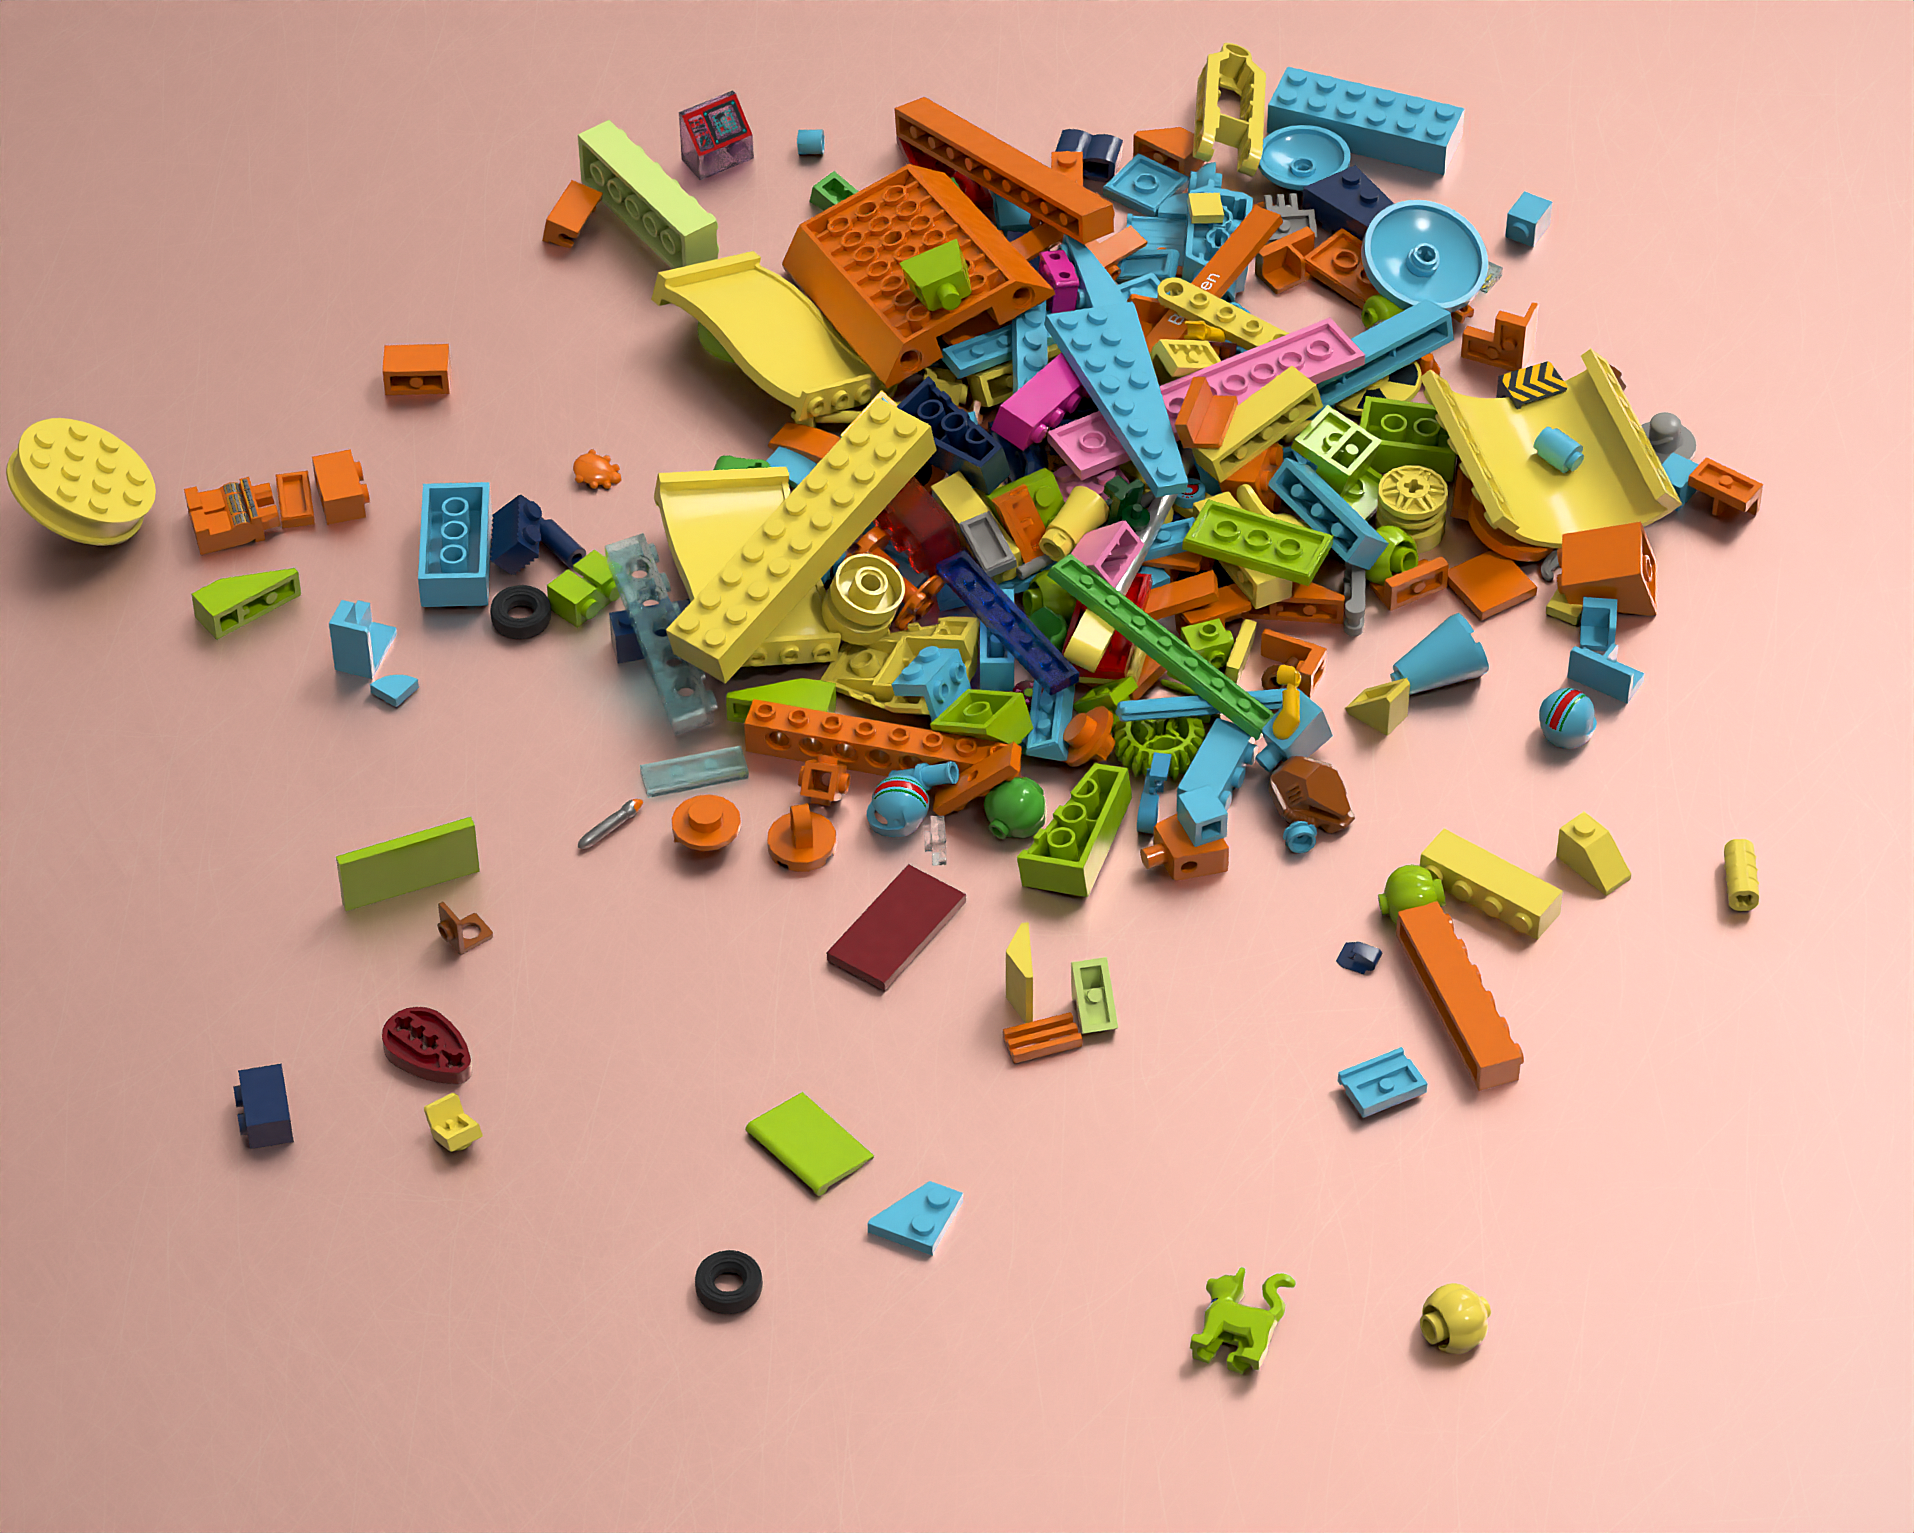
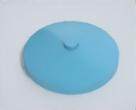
M1407 200L1386 207L1372 220L1362 242V263L1370 282L1384 298H1387L1404 310L1425 299L1450 313L1460 310L1477 296L1487 276L1488 255L1478 231L1461 214L1436 202Z

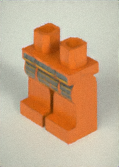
M246 477L239 479L240 483L229 482L218 489L198 492L197 486L184 489L188 513L200 555L243 545L254 539L255 542L264 541V530L281 526L277 506L272 505L274 504V498L269 482L252 486L250 478Z

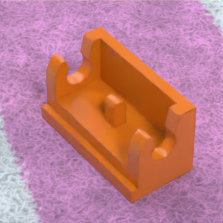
M571 180L546 219L542 241L547 243L550 241L559 246L571 248L574 242L570 239H565L561 234L577 238L591 213L597 209V204L602 200L603 193Z
M1022 484L992 499L991 501L1006 533L1021 551L1022 562L1026 564L1031 562L1032 559L1044 555L1040 549L1039 541L1045 534L1046 528L1028 492L1027 486Z

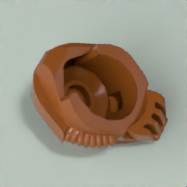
M1291 756L1271 774L1268 782L1270 797L1280 816H1283L1289 824L1296 821H1305L1308 825L1312 824L1316 828L1321 826L1327 833L1332 834L1345 829L1355 820L1346 796L1347 792L1343 780L1339 776L1338 771L1332 768V764L1303 756Z

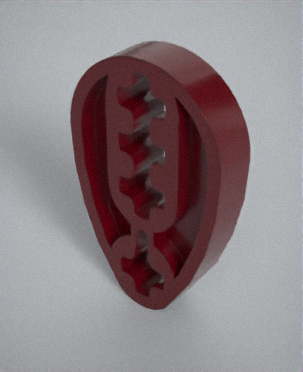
M410 1007L398 1011L386 1021L382 1030L383 1049L387 1059L393 1065L411 1075L436 1083L462 1084L471 1077L472 1063L468 1046L458 1029L440 1012L427 1007ZM408 1028L411 1029V1035L413 1038H415L412 1041L410 1039V1033L409 1031H407ZM421 1037H423L424 1045L427 1047L425 1050L423 1049V1042L420 1040Z

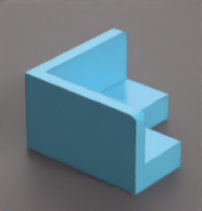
M341 600L329 622L335 670L373 679L397 635L396 627L373 622L370 603L358 600L355 604Z

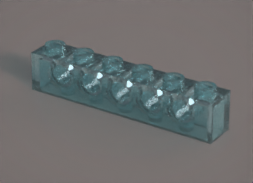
M644 533L606 545L607 564L674 735L677 736L714 723V710L718 709L712 690H705L702 680L706 679L705 672L673 654L668 636L659 637L654 634L659 629H667L681 614L678 603L676 601L671 603L667 592L671 591V587L666 573H659L656 563L659 562V556L654 543L648 544ZM635 571L647 573L643 578H635L631 574ZM647 600H655L659 603L651 608L643 605ZM673 658L682 661L679 666L675 667L666 664L669 659ZM682 688H689L694 691L690 696H681L677 692Z

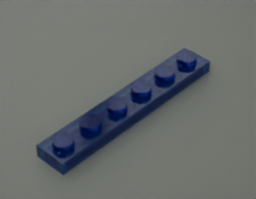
M965 550L936 563V573L1050 696L1079 682V672Z

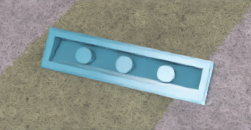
M1061 656L1036 662L1030 718L1034 729L1027 736L1026 753L1029 756L1066 761L1069 743L1063 739V734L1067 725L1072 720L1076 682H1071L1070 676L1059 675L1058 664ZM1042 685H1043L1045 688H1044L1043 693H1042V695H1041V690H1042Z

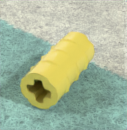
M1733 839L1724 845L1726 893L1728 894L1729 906L1737 911H1750L1759 905L1760 898L1757 878L1758 869L1756 868L1757 856L1755 855L1754 844L1747 839Z

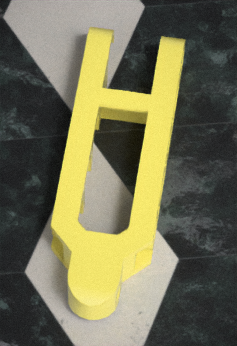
M1224 43L1220 52L1208 55L1207 63L1198 77L1193 157L1209 162L1215 151L1212 147L1214 141L1237 148V172L1253 177L1259 166L1263 150L1266 73L1252 61L1251 53L1242 46ZM1218 86L1233 90L1241 96L1239 119L1220 113L1217 102L1221 91L1218 90Z

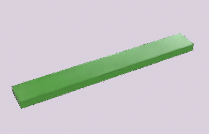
M1072 554L1067 555L1050 568L1047 574L1049 578L1256 741L1263 737L1261 732L1263 727L1275 715L1272 711Z

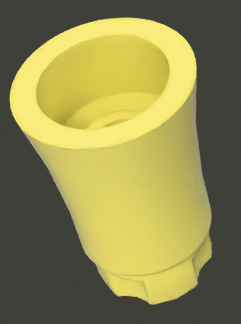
M1074 487L1065 504L1047 526L1045 534L1039 541L1042 552L1057 562L1072 553L1083 535L1096 530L1108 520L1110 509L1107 503L1099 494L1087 487Z

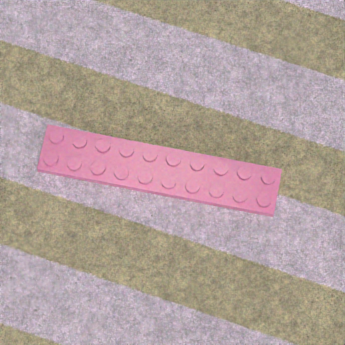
M1329 317L1159 387L1177 442L1180 438L1174 424L1193 377H1206L1213 395L1236 396L1239 405L1291 366L1295 367L1313 383L1318 384L1365 365V354ZM1100 411L1047 432L1048 443L1081 481L1131 460Z

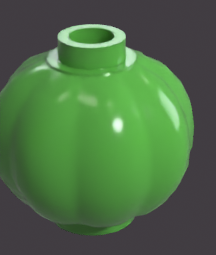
M1015 777L1011 781H1003L994 786L985 796V816L990 822L988 828L996 837L1000 839H1005L1007 836L1020 839L1029 838L1035 835L1040 828H1043L1047 818V805L1043 796L1044 791L1040 785L1027 777Z

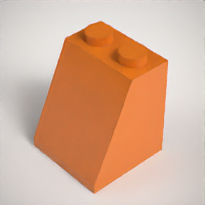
M1641 521L1562 534V548L1557 549L1559 566L1562 568V574L1557 575V586L1559 593L1565 594L1569 604L1583 605V597L1617 599V612L1646 616L1657 615V561Z

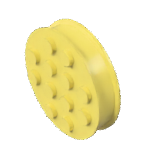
M51 418L32 424L22 434L18 448L12 453L6 468L7 481L12 494L20 506L32 518L56 534L84 544L104 546L127 541L138 532L144 516L149 512L155 500V483L150 470L141 457L113 434L79 420Z

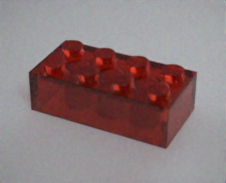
M914 476L873 520L875 526H879L890 534V541L897 552L902 553L904 551L913 570L917 574L923 573L927 579L934 575L942 576L964 562L955 522Z

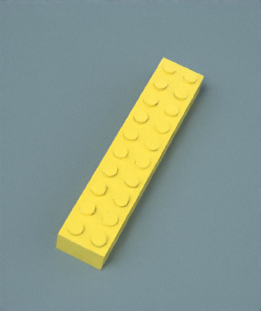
M877 398L666 629L673 654L726 684L937 451L931 426Z

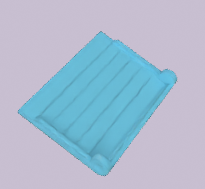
M1128 213L1127 227L1131 225L1147 241V245L1140 250H1157L1160 247L1176 249L1180 253L1178 266H1182L1186 219L1133 216V214Z

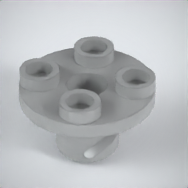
M1668 412L1658 413L1652 417L1650 422L1641 425L1661 464L1673 452L1686 459L1693 460L1696 453V439L1692 432L1681 424V420L1676 415Z

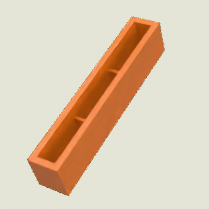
M1438 901L1399 911L1396 936L1478 1091L1519 1080L1520 1065L1524 1063L1523 1051L1520 1045L1514 1043L1511 1039L1505 1017H1500L1497 1013L1491 991H1486L1483 987L1477 965H1472L1469 961L1466 945L1454 933V925L1448 913L1444 914Z

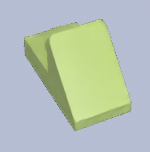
M1107 957L1071 962L1072 1000H1076L1081 1034L1117 1029L1118 1022Z

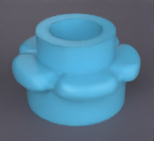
M1296 821L1285 829L1283 839L1286 840L1285 844L1291 851L1305 853L1315 846L1317 829L1314 825H1308L1305 821Z

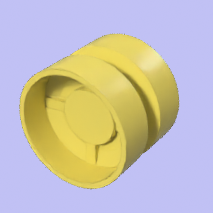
M856 554L845 559L839 565L822 603L821 613L827 628L832 633H840L841 640L851 644L867 645L880 640L887 633L904 597L905 584L902 575L892 563L877 555Z

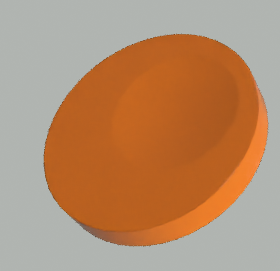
M1475 496L1473 497L1468 508L1469 523L1477 537L1493 551L1510 559L1532 562L1545 559L1556 549L1531 545L1519 541L1500 528L1494 529L1484 517L1486 512L1484 505Z

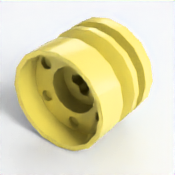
M1411 465L1394 468L1386 473L1378 484L1376 529L1386 525L1401 528L1415 541L1417 554L1430 551L1439 545L1445 534V512L1447 510L1448 498L1447 484L1442 476L1432 469Z

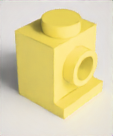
M932 366L925 368L923 381L929 376L941 392L945 391L951 397L955 405L958 406L959 403L965 404L968 385L962 384L963 378L958 379L949 369Z

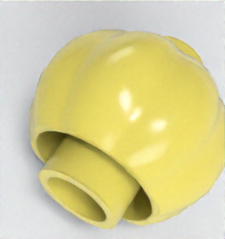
M1450 1283L1437 1288L1423 1305V1316L1420 1318L1421 1331L1425 1339L1431 1344H1436L1449 1338V1344L1438 1346L1447 1353H1466L1479 1345L1486 1337L1488 1332L1487 1318L1491 1316L1490 1305L1484 1297H1479L1477 1293L1462 1284Z

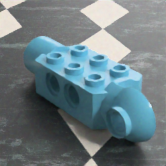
M1216 162L1204 165L1197 172H1190L1188 193H1220L1224 219L1223 223L1192 224L1187 207L1181 279L1189 283L1196 278L1250 213L1253 206V198L1243 192L1221 189L1222 174L1215 173ZM1248 266L1220 299L1228 303L1235 302L1236 293L1242 292L1245 289Z

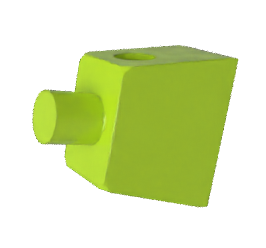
M957 239L900 262L910 290L928 311H934L941 307L946 310H953L960 305L962 298L972 293L968 267Z

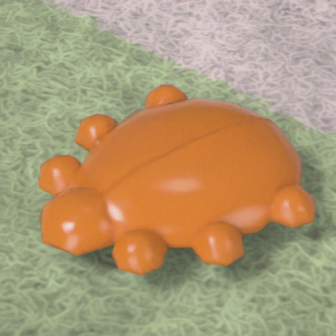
M590 449L588 453L580 455L574 461L573 471L576 475L575 481L577 483L584 481L590 484V487L593 489L598 488V485H603L604 488L609 489L611 488V483L618 484L622 479L621 474L618 473L620 470L619 465H611L609 463L611 461L610 456L605 455L602 457L597 455L594 449Z

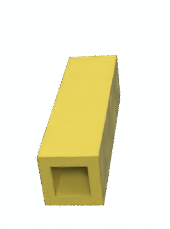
M958 471L932 485L931 490L935 507L950 527L958 533L959 539L974 557L960 531L959 523L990 510L962 473ZM993 516L1017 562V567L989 578L997 586L1004 581L1015 578L1017 576L1016 568L1021 566L1023 562L1021 551Z

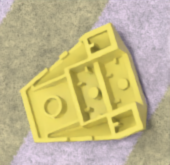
M948 616L938 618L939 624L920 627L919 622L908 624L909 630L890 633L888 629L887 633L880 640L871 644L856 645L844 642L838 651L836 661L830 663L820 680L836 683V691L894 713L930 715L924 696H895L891 684L902 673V670L917 657L919 652L929 646L959 649L970 682L977 671L980 622L977 617Z

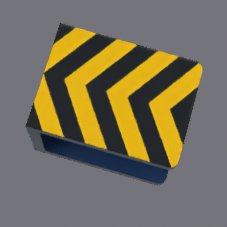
M1546 361L1499 375L1496 398L1510 397L1516 409H1521V405L1566 392L1567 385L1552 363Z

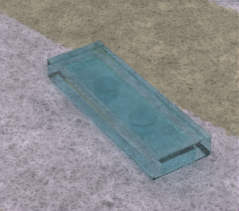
M741 746L640 765V774L647 798L749 778V771Z

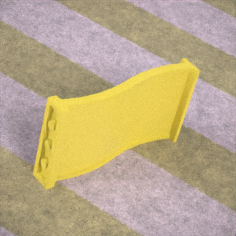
M754 251L658 272L651 300L658 306L672 303L696 318L713 334L744 373L760 388L796 410L795 418L798 421L868 404L881 390L888 397H894L898 384L887 389L852 347L831 326L817 307L793 284L780 275L760 265L761 257Z
M787 467L658 473L654 500L656 506L660 508L668 545L691 602L790 495L788 484L790 475ZM821 579L741 667L836 661L841 635L840 633H832L823 621L821 607L826 591Z

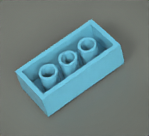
M489 482L423 484L418 568L421 607L488 605L492 503Z

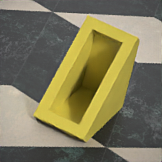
M1407 678L1366 688L1345 707V710L1349 715L1388 736L1408 716L1410 682Z

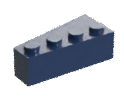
M1356 165L1303 187L1302 210L1314 209L1315 219L1322 223V228L1327 232L1333 234L1343 228L1361 241H1363L1364 235L1375 216L1386 207L1394 204Z
M929 376L897 406L900 410L931 426L937 451L928 459L927 463L950 475L960 471L971 486L988 495L1011 474L1003 447L979 424L976 425L963 408L959 409L945 391L941 392Z

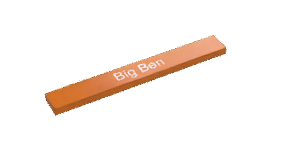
M1255 205L1191 284L1221 298L1282 225L1281 215ZM1169 309L1145 338L1149 354L1153 346L1160 339L1185 340L1184 335L1188 334V327L1185 321L1189 320L1178 315L1176 311Z

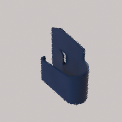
M1359 941L1345 942L1336 962L1343 968L1365 974L1366 970L1373 971L1376 968L1383 953L1379 948Z

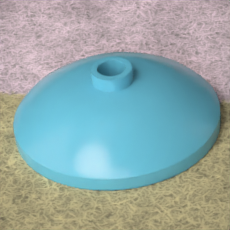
M1311 125L1289 126L1276 130L1263 139L1262 156L1258 168L1274 184L1289 190L1303 191V187L1349 168L1350 149L1339 135L1325 128Z

